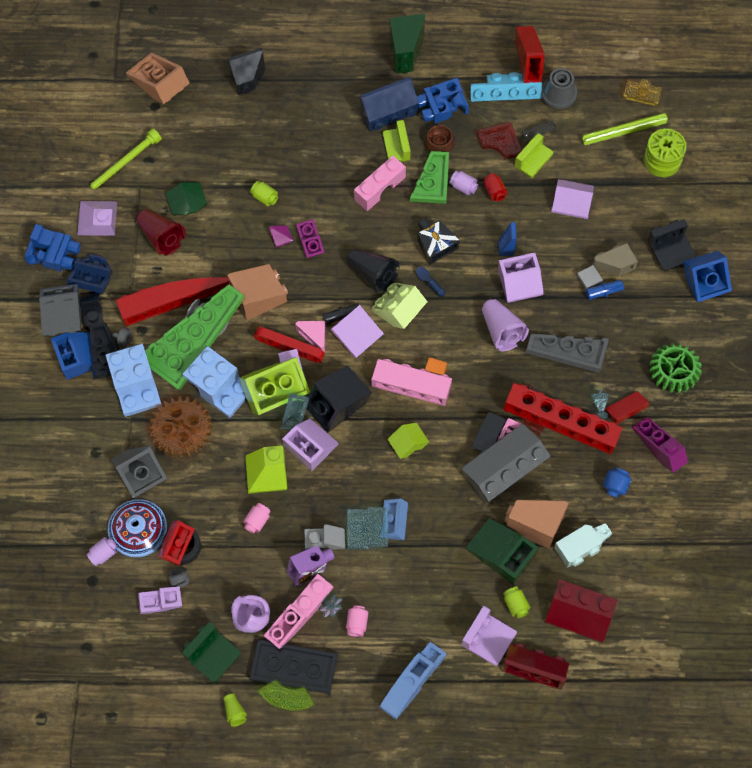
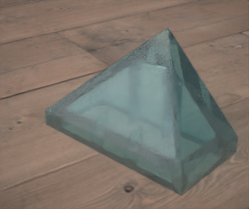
M290 393L280 429L291 431L297 424L302 423L309 397Z

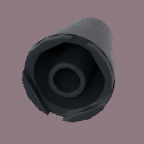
M354 249L347 256L348 265L380 294L382 290L387 291V288L395 282L398 276L396 268H400V265L394 258L361 249Z

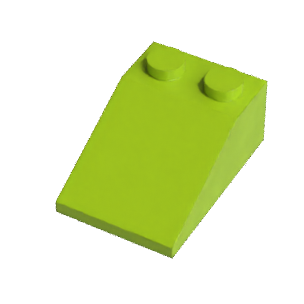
M297 357L259 369L239 378L251 411L256 415L263 414L310 392Z

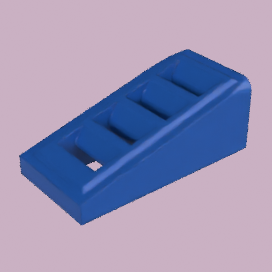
M515 222L509 224L498 240L500 256L514 255L517 239Z

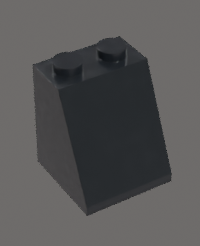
M347 365L315 382L303 406L328 433L364 406L372 392Z

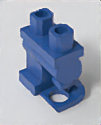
M458 78L430 88H424V93L417 96L419 108L428 106L427 109L421 110L424 122L433 120L436 124L447 120L452 116L453 111H457L458 106H461L464 114L469 113V106Z
M35 224L30 237L31 241L24 255L25 261L30 265L41 263L42 261L44 267L56 269L59 272H62L63 269L72 270L75 259L68 257V254L78 255L81 249L80 243L72 240L71 235L44 229L41 225ZM35 247L40 248V249H44V250H47V251H46V252H43L42 250H39V252H38V251L35 249Z

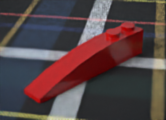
M197 278L169 282L148 289H140L131 295H123L116 302L125 326H129L193 303L196 299L202 300L218 293L219 289L229 285L228 278Z

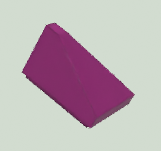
M287 225L269 227L276 248L293 242Z

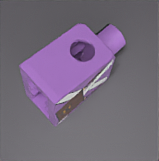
M314 546L291 556L287 572L294 585L298 587L314 578L317 574L323 573L327 562L334 559V554L330 548L321 551L318 546Z

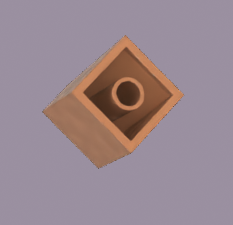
M270 264L227 275L229 285L246 296L239 307L247 321L287 302L286 295L288 291L284 284H280L279 274L276 269L272 270Z
M516 500L514 506H509L504 522H507V528L549 549L564 518L569 502Z

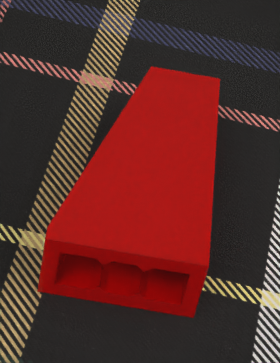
M534 26L516 27L515 44L524 83L542 82L545 54Z

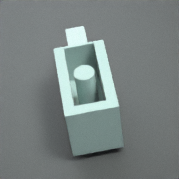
M606 524L595 528L590 525H584L556 542L554 549L567 568L571 565L576 567L584 561V557L588 555L592 557L600 552L599 548L611 536L612 532Z

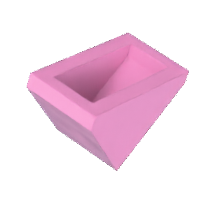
M325 321L296 322V332L310 345L320 348L325 352Z

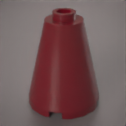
M145 209L138 214V225L159 255L168 256L180 248V241L182 238L185 239L186 230L181 224L149 209Z

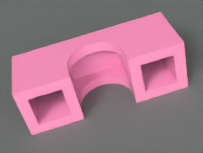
M392 156L354 189V200L368 211L380 201V195L386 187L394 188L406 178V166Z

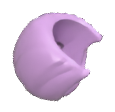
M256 595L238 596L234 599L231 607L232 620L239 631L254 633L262 630L268 624L270 609L265 599Z

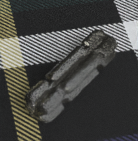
M550 120L546 124L542 123L531 127V130L526 129L522 131L521 135L523 140L527 141L531 137L534 138L537 133L543 135L547 133L546 131L551 132L555 130L556 125L553 120Z

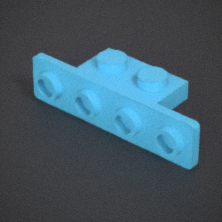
M516 72L510 74L493 73L492 75H487V83L471 84V101L542 98V82L524 83L522 74Z

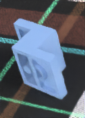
M143 344L106 354L113 383L125 417L162 406Z
M208 346L183 373V377L198 388L203 399L229 418L247 399L239 380L237 367Z

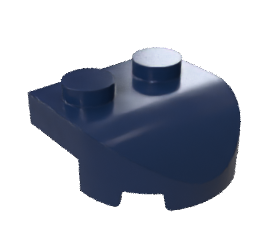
M88 255V258L82 260L78 258L75 260L74 269L67 279V285L78 284V288L103 294L111 279L110 265H108L104 257L99 255Z

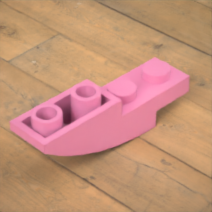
M317 574L264 636L280 649L312 617L334 587Z

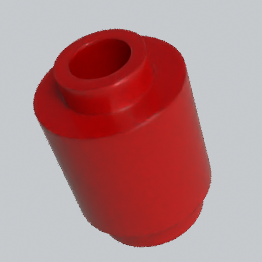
M490 174L485 177L484 187L491 200L499 202L505 199L508 191L501 178L496 174Z

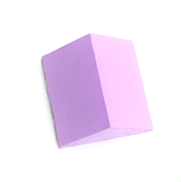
M558 179L552 212L588 219L594 186Z

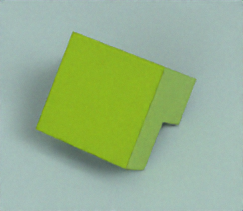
M417 423L402 425L388 438L400 459L407 458L415 450L423 449L429 443Z

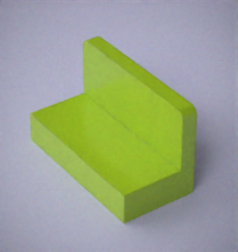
M404 120L397 121V129L383 131L388 159L394 156L400 162L410 160V147Z
M539 133L521 151L515 161V167L530 178H533L553 155V151L543 145L544 137Z

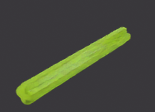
M665 113L585 134L582 136V141L584 145H589L665 124L668 118Z

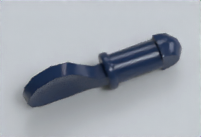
M418 267L416 269V275L421 281L428 282V286L438 296L443 297L445 295L444 288H441L435 279H431L430 273L426 268Z

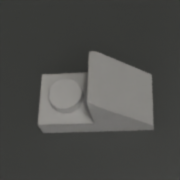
M324 524V529H305V550L314 546H318L320 550L328 548L331 550L345 549L344 529Z

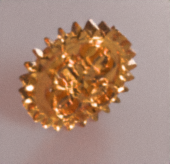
M179 396L177 402L173 398H171L170 404L164 401V408L157 406L159 413L153 412V416L156 419H150L152 426H149V430L152 432L150 437L154 439V445H158L159 451L164 449L165 455L171 452L173 458L179 453L180 457L183 458L184 453L191 457L192 450L197 454V447L204 449L202 442H209L207 436L212 435L209 429L213 428L210 423L211 416H208L207 409L203 410L202 403L197 406L196 399L190 403L189 397L182 401L181 396ZM177 412L182 413L178 418L173 417ZM194 420L198 421V424L195 426L189 425ZM165 429H172L169 434L163 433ZM182 437H189L188 441L180 442Z

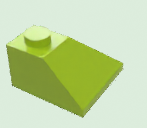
M283 446L263 447L246 455L248 494L287 490Z

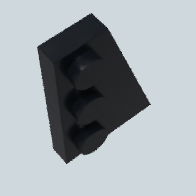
M106 322L89 325L87 334L93 380L109 377L111 372L106 354L120 351Z

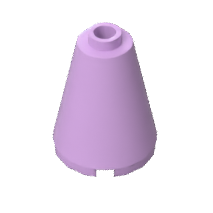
M490 299L484 303L482 312L496 349L498 348L502 352L509 351L518 346L516 343L519 340L523 342L526 339L529 329L523 321L496 299Z

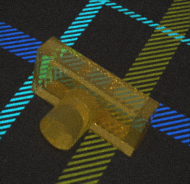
M643 79L640 82L627 80L623 98L658 106L662 88L650 85V81L647 79Z

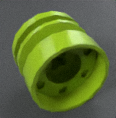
M664 128L654 132L648 140L644 154L646 169L657 177H668L678 172L686 152L684 137L673 129Z

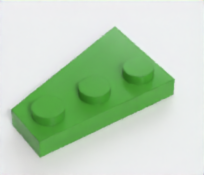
M431 151L420 179L417 181L415 190L410 197V202L446 204L449 152Z

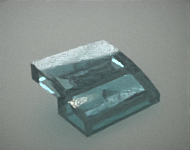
M388 508L347 509V549L388 547Z

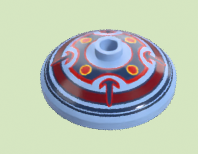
M141 499L131 500L120 505L113 512L108 523V536L116 543V550L129 557H144L155 552L162 545L163 537L167 532V520L163 511L156 504ZM134 522H139L137 527L132 526Z

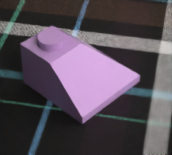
M80 201L78 235L115 236L117 201Z

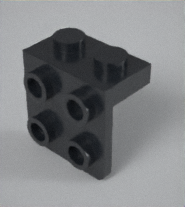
M685 219L672 221L664 227H655L650 232L648 243L663 271L682 266L683 261L696 258L685 235L688 226Z

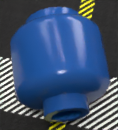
M615 467L614 470H608L602 485L607 489L606 494L617 498L618 495H626L632 479L629 476V472Z

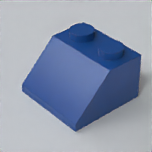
M719 251L683 261L686 280L697 302L732 291L727 257Z

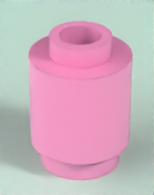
M257 503L256 506L251 508L244 519V528L253 534L255 532L259 533L269 519L271 511L263 504Z
M353 606V608L348 610L346 623L348 635L363 637L368 620V611L365 610V607Z

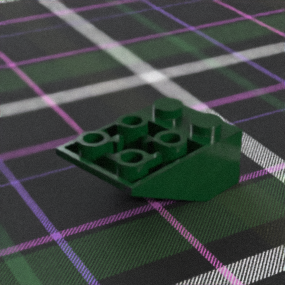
M489 518L465 549L511 584H514L537 555L539 547L521 534Z

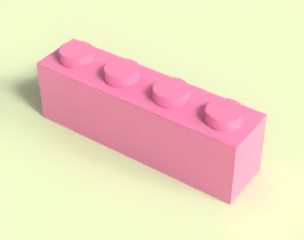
M378 359L372 376V387L446 406L452 384V378L445 374L437 375L425 369L418 370L408 364L399 365L389 359Z

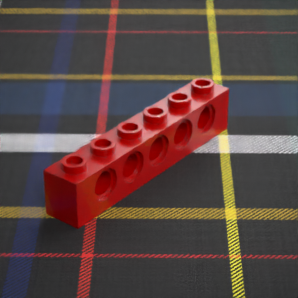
M513 384L503 408L506 412L610 455L622 431V427L618 426L615 422L600 419L595 414L583 412L578 407L566 405L559 399L549 398L544 393L532 391L522 384ZM524 400H527V401H529L531 404H529V405H528V404H525L523 401H524ZM541 408H546L549 412H544ZM559 415H564L567 419H562ZM577 423H583L585 427H581ZM595 430H600L603 434H598Z

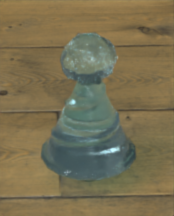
M599 389L598 393L592 394L591 397L599 410L597 416L605 420L607 413L604 409L610 394L602 393V389Z

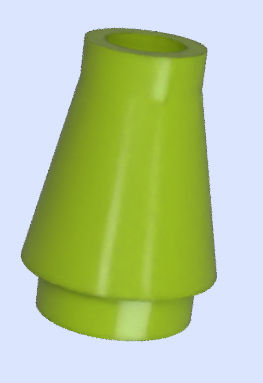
M235 694L226 695L223 700L225 702L227 722L232 727L245 723L247 714L238 702Z

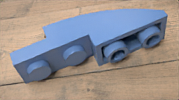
M430 642L403 671L381 703L380 708L397 720L421 691L422 685L446 658L447 653Z

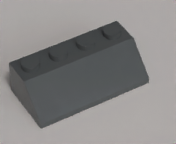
M522 423L461 467V470L480 499L489 502L548 459L550 454L541 440Z

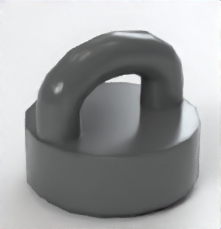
M123 327L119 333L113 332L112 336L117 338L118 345L127 347L132 339V331L129 328Z
M184 567L175 568L167 575L172 587L180 586L182 588L190 581L188 572Z

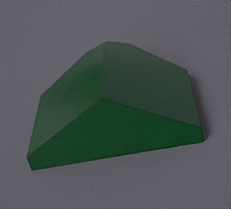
M180 183L165 193L173 216L196 213L201 208L207 206L200 183Z

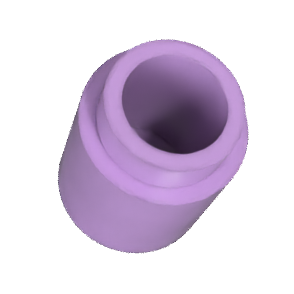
M455 171L450 179V184L453 185V188L466 195L474 194L478 187L477 179L462 171Z
M104 537L89 549L87 557L95 566L98 564L102 565L117 553V545L111 538L107 539Z

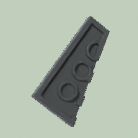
M531 334L526 353L600 373L609 338L594 340L593 337L576 339L574 336L559 338L556 335Z

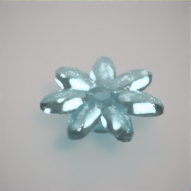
M333 594L330 600L324 599L326 605L320 608L321 611H325L323 617L326 618L329 614L335 617L336 612L342 609V606L338 604L341 603L343 598L336 599V595Z

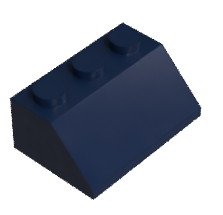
M410 77L360 96L361 116L369 132L379 130L388 124L397 123V121L406 117H413L418 113L419 103Z

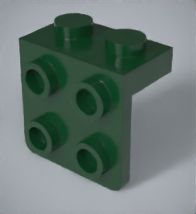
M211 622L199 628L197 636L193 641L189 640L184 645V651L182 652L184 658L213 683L217 682L240 656V651L223 637Z

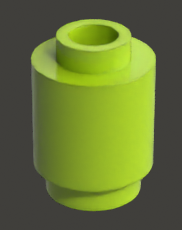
M257 181L251 188L250 193L253 197L267 207L274 205L278 200V192L264 182Z
M516 586L503 593L505 596L504 601L512 617L522 618L528 614L530 606L522 590H519Z

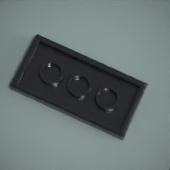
M258 639L249 680L330 695L338 653L287 644L279 649L270 641Z

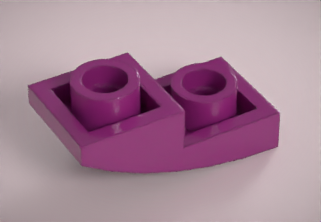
M314 219L296 224L306 258L324 254L325 252Z

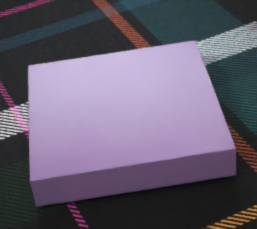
M360 305L331 329L354 358H357L384 334Z

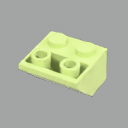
M393 283L387 288L384 295L376 300L371 310L393 327L405 329L424 307L427 300L416 286Z

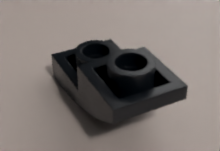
M488 412L472 447L483 452L493 445L500 436L507 419Z

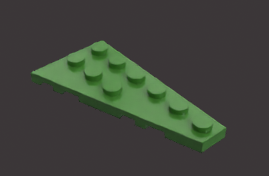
M227 285L204 306H200L191 316L183 319L166 332L161 339L148 346L149 348L145 352L150 368L175 388L181 390L187 381L183 377V373L207 346L209 348L212 346L246 296L231 285Z

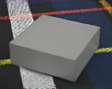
M594 265L577 273V277L585 290L603 282Z

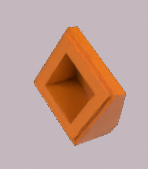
M429 358L425 370L444 375L447 370V363Z

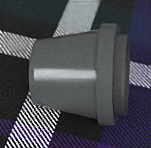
M558 68L552 71L549 79L542 86L543 101L551 108L565 109L570 107L576 100L577 87L574 83L572 72L565 68Z

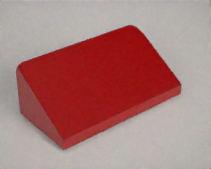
M637 391L605 408V411L611 420L618 424L648 408L649 402Z
M179 520L173 521L157 557L180 565L195 529Z

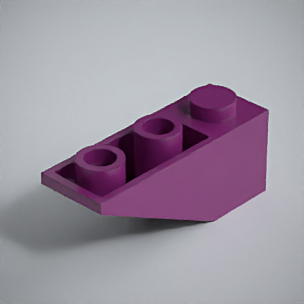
M645 418L633 427V430L660 463L672 473L688 463L685 447L650 418Z

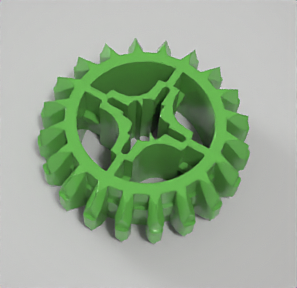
M672 342L669 347L665 344L662 349L658 348L656 353L652 355L649 372L653 374L652 380H657V386L663 385V390L670 388L669 391L672 393L676 389L677 393H680L683 389L686 392L689 387L693 388L695 382L699 381V375L702 373L700 369L702 364L698 362L699 356H693L694 350L688 351V345L682 348L681 343H679L675 347ZM683 360L688 364L689 369L684 365ZM677 363H679L677 369H675V371L672 373L674 367H676ZM661 366L667 371L668 376L663 372Z

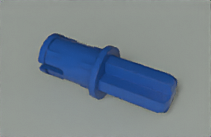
M621 280L607 284L601 283L599 286L586 289V295L588 300L602 296L608 297V294L624 290V285Z

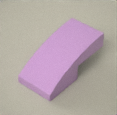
M180 586L138 593L140 614L182 607Z

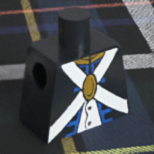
M425 218L418 223L421 231L418 232L417 240L429 265L459 249L460 240L441 221L431 225Z

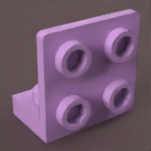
M483 606L462 640V646L497 666L516 636L517 631L490 615L491 610Z

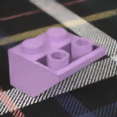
M535 253L499 260L497 271L507 303L544 294L541 271Z
M311 419L297 424L282 439L284 447L311 471L339 444Z

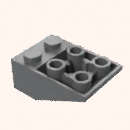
M78 284L40 289L42 336H55L58 333L65 332L75 333L81 330L82 307L80 305L81 298Z

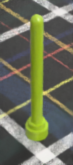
M153 128L147 132L146 139L92 182L91 188L97 189L150 144L153 145L160 142L162 138L159 133Z

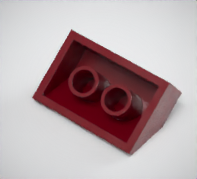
M559 579L545 623L603 643L618 600Z
M514 643V645L510 644L502 672L561 690L566 681L569 662H566V659L563 657H550L541 650L535 649L531 651L522 644Z

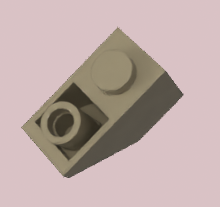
M626 243L622 246L616 245L608 252H600L595 255L592 266L594 265L596 270L619 277L635 270L638 261Z

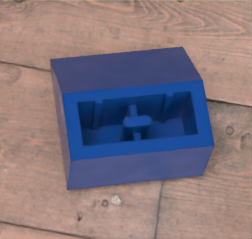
M64 333L51 338L60 366L67 380L92 371L87 333Z

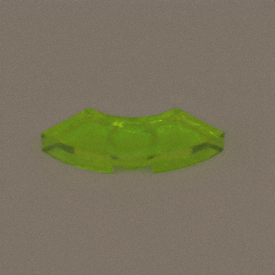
M275 679L258 690L267 702L282 709L296 711L315 705L305 686L288 688L281 685Z

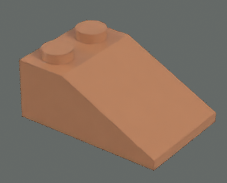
M150 53L126 72V75L151 98L162 104L170 101L174 95L182 91L189 84L182 66L154 53Z

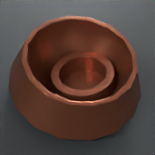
M437 125L428 131L424 142L429 151L449 152L455 146L456 140L450 128Z

